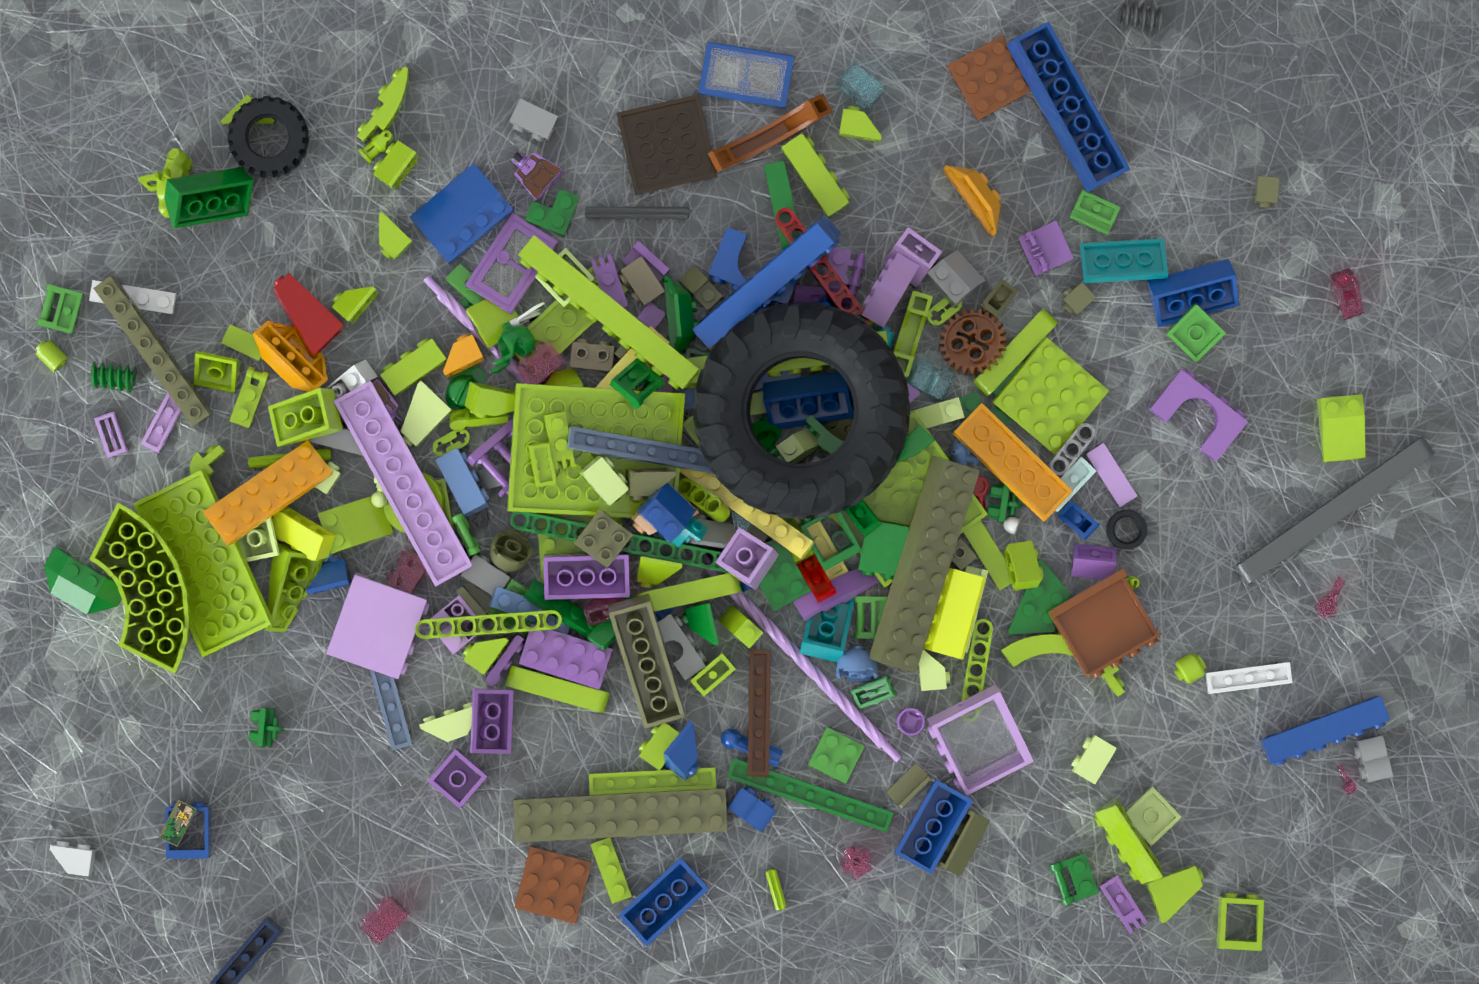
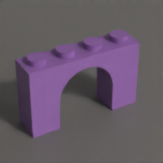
M1181 369L1148 410L1166 423L1179 406L1188 399H1200L1208 403L1215 414V425L1198 450L1213 462H1217L1248 423L1244 419L1246 415L1237 408L1235 411L1228 406L1229 402L1220 395L1216 397L1211 393L1213 389L1204 382L1202 384L1195 380L1196 375L1191 371Z

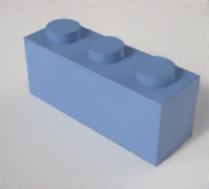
M456 448L435 459L463 514L468 518L487 508L489 504L486 500L490 498L484 488L480 489L477 482L480 479L475 470L471 471L467 465L468 456L465 451L461 453Z

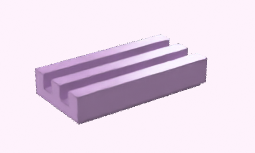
M115 411L94 418L107 458L128 452ZM110 417L112 418L122 449L118 448L111 424L108 419ZM101 420L105 422L114 448L113 452L110 451Z

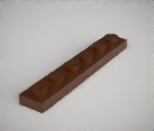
M749 650L747 776L769 777L771 650Z

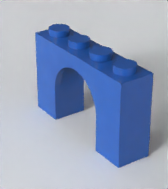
M727 227L709 271V276L712 277L711 281L721 285L724 282L731 284V289L737 290L747 281L738 268V258L747 234ZM791 279L792 283L781 294L776 292L777 295L770 304L774 306L788 303L797 280Z

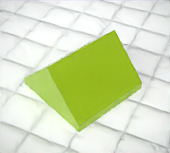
M196 351L193 385L235 393L242 361Z

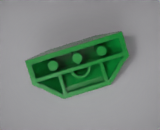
M667 275L664 276L670 346L682 354L695 338L693 328L698 324V321L693 320V312H697L696 300L691 299V294Z
M56 546L54 547L44 564L50 594L85 614L119 606L122 598L113 579Z

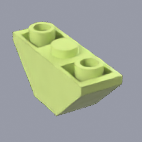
M472 702L463 705L464 709L457 712L455 708L444 711L443 717L436 719L435 715L424 718V723L419 725L420 729L446 742L468 735L471 731Z

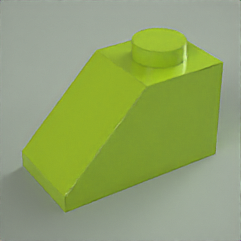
M848 106V109L843 108L839 136L881 142V134L865 112L860 111L859 107Z
M381 212L379 214V245L383 248L381 252L389 260L393 257L397 261L413 244V241Z

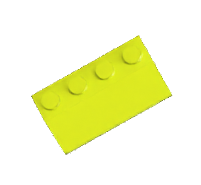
M949 568L923 649L964 659L984 588L985 577Z

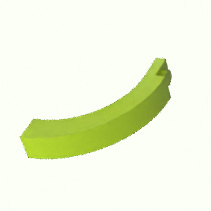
M1055 634L1029 636L1000 649L1012 667L1026 659L1041 654L1060 653L1073 656L1062 636ZM1109 665L1103 669L1105 673L1101 676L1115 696L1119 697L1125 692L1123 690L1125 685L1118 675L1116 677L1113 676L1114 673L1119 671V668L1117 666L1112 668Z

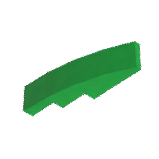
M779 161L765 164L764 170L774 218L782 208H789L796 215L785 162ZM786 213L779 216V220L784 224L791 221L790 216ZM776 225L781 249L783 250L790 243ZM797 230L791 233L794 240L800 236V231Z

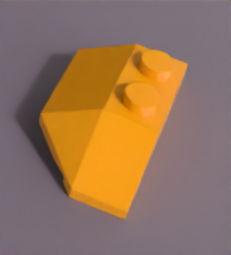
M946 165L942 171L990 237H994L997 232L1001 207L999 194L994 189L990 190L987 186L989 181L982 172L979 174L977 170Z
M267 321L253 333L262 359L292 388L309 392L320 388L327 382L328 376L326 374L324 356L319 353L314 359L310 357L294 327Z

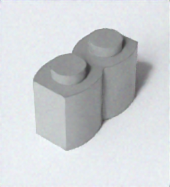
M1383 735L1356 741V746H1353L1356 759L1360 758L1361 767H1359L1361 779H1365L1369 783L1393 777Z

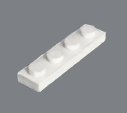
M92 280L89 301L103 303L93 289L102 281ZM122 285L138 309L174 315L176 293Z
M1290 662L1205 673L1208 694L1293 683Z

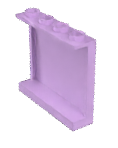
M355 572L326 654L399 679L400 674H405L408 663L405 662L407 654L412 655L415 643L412 642L414 635H416L415 626L420 621L421 615L426 616L430 605L426 603L427 597L424 596L423 598L363 577V574Z

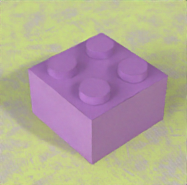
M456 748L428 782L460 809L489 775Z

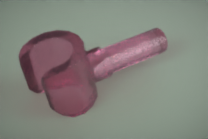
M1340 765L1337 768L1346 782L1342 789L1350 795L1356 790V785L1348 777L1343 766Z

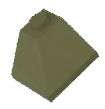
M670 468L626 469V480L628 481L626 486L629 489L626 491V494L632 496L633 500H644L645 496H651L675 477L676 471Z

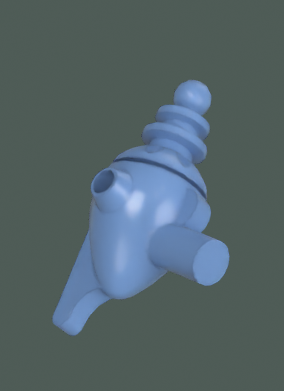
M958 439L953 441V446H951L953 462L966 465L968 462L974 465L979 463V459L972 455L973 453Z

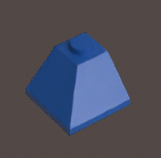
M340 556L328 559L329 563L322 566L306 589V593L315 594L350 585L352 579L347 560H341Z
M691 721L688 722L664 752L666 767L685 781L689 776L693 777L699 769L694 725Z

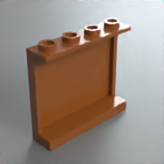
M1124 569L1119 570L1048 612L1086 678L1093 676L1094 679L1105 673L1104 668L1109 665L1112 668L1123 663L1121 658L1129 655L1130 658L1141 652L1140 647L1145 644L1147 647L1159 642L1157 637L1162 635L1161 632L1158 633L1126 580L1125 577L1128 575Z

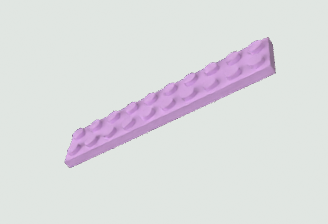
M370 380L334 400L336 407L435 587L473 567L372 381Z

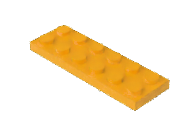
M983 403L952 433L1043 522L1073 492Z
M307 440L203 511V514L227 546H230L332 476L333 472Z

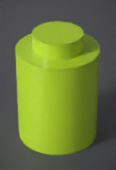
M43 340L36 347L37 352L35 355L53 373L58 371L69 359L51 340L47 342Z

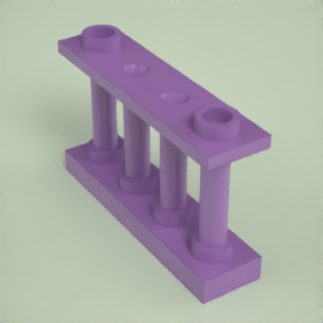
M513 418L467 459L471 466H474L476 463L482 464L501 484L503 489L498 494L500 497L505 494L508 495L509 481L488 459L487 453L492 449L494 451L497 450L510 464L511 453L503 445L504 442L502 440L507 436L512 437Z

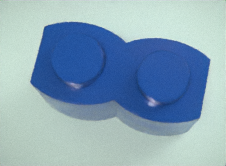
M747 786L745 789L740 787L727 808L760 832H763L776 813L773 809L775 805L766 798L761 801L755 797L757 792Z

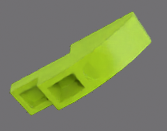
M406 66L402 69L398 68L392 75L393 80L389 85L385 84L379 90L378 94L380 96L378 99L383 105L381 107L378 105L371 113L373 117L368 123L365 121L357 130L359 132L357 137L365 144L378 128L382 131L388 130L403 105L409 84L410 71Z

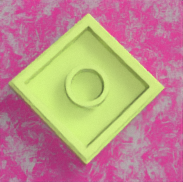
M1153 786L1126 811L1133 822L1132 825L1137 828L1150 846L1157 842L1182 818Z

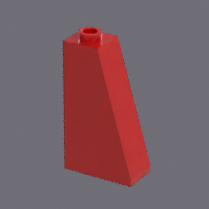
M290 273L285 277L281 275L274 282L273 293L310 357L314 359L343 330L344 325Z

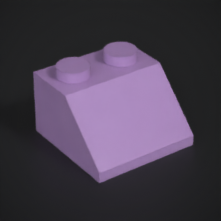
M739 527L716 563L734 577L756 590L779 554L772 547Z

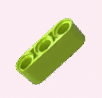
M683 478L679 481L678 492L693 507L716 522H723L729 517V507L716 495L689 478Z

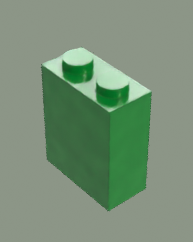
M879 520L882 525L868 536H864L858 570H862L864 575L874 576L875 573L883 574V578L893 580L907 538L909 525Z

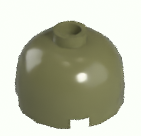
M507 529L505 532H497L491 542L489 553L496 567L503 571L515 572L526 566L533 554L532 544L531 546L527 542L528 538L519 531Z

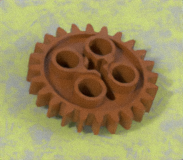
M971 307L968 314L963 309V315L961 316L955 313L956 319L949 318L950 325H943L946 332H941L940 336L944 340L938 341L940 346H943L939 350L941 354H945L943 356L944 361H949L948 365L950 368L955 366L957 373L962 369L964 375H967L969 370L973 376H975L976 370L983 374V368L985 367L991 371L990 364L998 365L996 358L1003 359L1000 351L1007 350L1002 345L1008 342L1006 337H1002L1007 334L1005 329H1001L1003 327L1002 322H997L998 318L995 316L991 317L989 311L984 314L982 308L976 313L974 308ZM967 325H974L971 331H965ZM957 333L963 334L966 338L970 339L971 341H974L976 339L979 345H977L974 342L970 344L966 338H963L962 336H957ZM992 334L990 340H982L984 335ZM962 342L963 347L959 350H955V345L957 343ZM981 346L987 347L989 350H985ZM975 352H982L979 358H972Z

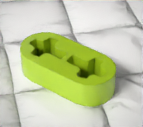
M944 297L929 310L927 315L928 322L933 326L942 325L961 309L962 302L957 308L952 306L946 310L945 307L949 302ZM943 310L944 313L940 316L941 321L938 322V320L933 321L931 319L933 311L938 313Z
M463 429L454 430L434 442L433 452L441 457L456 448L459 450L464 448L470 442V433ZM458 432L466 434L467 437L464 438V443L460 441L452 442V440L458 437ZM440 442L442 444L450 442L451 445L446 448V453L443 454V452L437 451Z

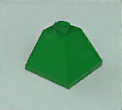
M710 603L686 608V613L682 614L685 626L689 625L690 630L710 643L719 645Z

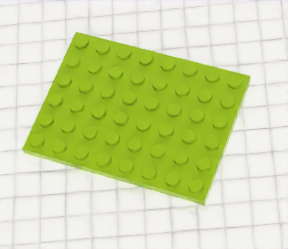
M516 383L507 511L595 516L600 509L610 517L631 518L650 496H645L644 500H633L632 496L627 495L625 492L610 506L607 505L579 472L598 455L603 457V459L607 457L614 465L613 471L616 474L621 473L625 479L626 469L670 468L676 471V476L668 483L678 491L680 468L573 450L575 468H571L569 460H566L567 469L563 470L561 462H558L559 471H555L558 484L536 488L528 445L548 441L543 415L560 411L566 412L568 428L573 426L682 445L685 393L654 391L636 409L630 405L628 399L615 389ZM634 390V392H636L637 394H639L642 391Z

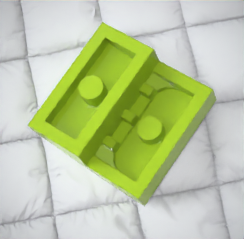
M502 290L499 291L500 294L507 297ZM487 299L466 309L467 315L477 327V333L488 349L498 344V339L502 331H504L502 324L519 317L515 310L512 314H509Z

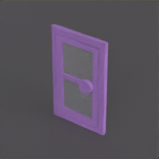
M512 213L465 286L509 314H512L538 273L533 267L527 269L519 262L522 258L518 254L533 235L552 250L555 249L558 241Z

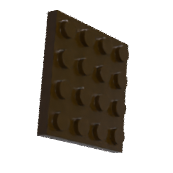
M699 94L616 113L635 196L717 177L715 166L708 155L711 152Z

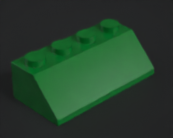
M242 167L167 179L164 198L172 227L175 229L248 216L254 180Z

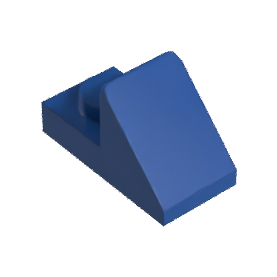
M1072 500L1057 515L1060 520L1084 540L1100 525Z

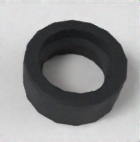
M1121 510L1110 517L1106 525V534L1109 541L1115 547L1130 550L1144 542L1147 535V524L1138 512ZM1130 517L1138 523L1139 534L1131 542H1123L1115 535L1114 528L1116 522L1121 518Z

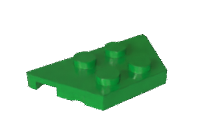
M1038 559V565L1043 569V579L1038 587L1025 589L1007 631L1009 635L1054 632L1056 626L1048 612L1066 602L1070 596V592L1041 559Z

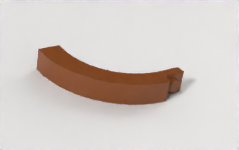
M820 94L807 100L768 125L734 142L717 148L708 153L717 172L727 168L730 169L799 134L833 111L824 94Z

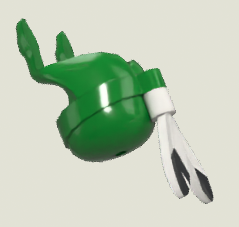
M540 303L518 318L502 324L504 331H502L498 339L502 358L493 362L495 365H501L489 371L490 374L499 373L508 367L510 359L514 356L515 352L521 357H526L535 349L534 336L527 327L520 324L533 321L540 316L541 313L537 311L545 305L544 303Z

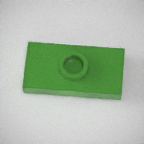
M459 264L445 280L472 305H475L485 298L465 286L472 274L462 264Z

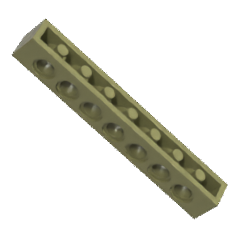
M110 276L94 287L95 292L192 427L197 426L214 414L116 276Z

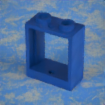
M205 802L192 803V806L198 809L197 812H204V848L174 849V845L166 842V859L211 857V806H205ZM171 803V807L165 808L166 822L176 803Z

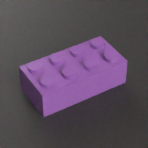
M553 629L529 631L519 664L600 690L613 649L608 647L604 651L590 641Z

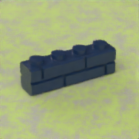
M266 917L213 978L210 984H238L284 931L283 928L270 917Z

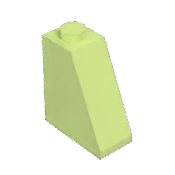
M422 381L417 384L401 432L404 434L403 439L410 447L413 444L418 447L453 411Z

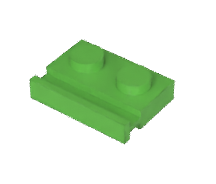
M1082 190L1069 218L1108 235L1121 207Z

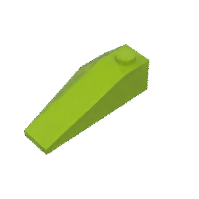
M278 544L280 555L273 556L267 605L275 624L266 627L265 630L286 632L298 612L297 607L303 597H307L306 589L321 569L323 559L313 561L308 559L307 555L301 551L293 550L289 544Z

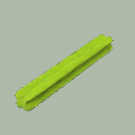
M330 449L316 450L324 461L331 460L332 454ZM288 453L249 457L248 466L251 469L269 467Z

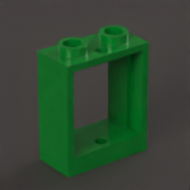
M841 512L835 515L851 544L826 558L822 557L807 528L828 516L801 519L802 523L799 524L803 534L814 542L811 548L824 571L862 551Z

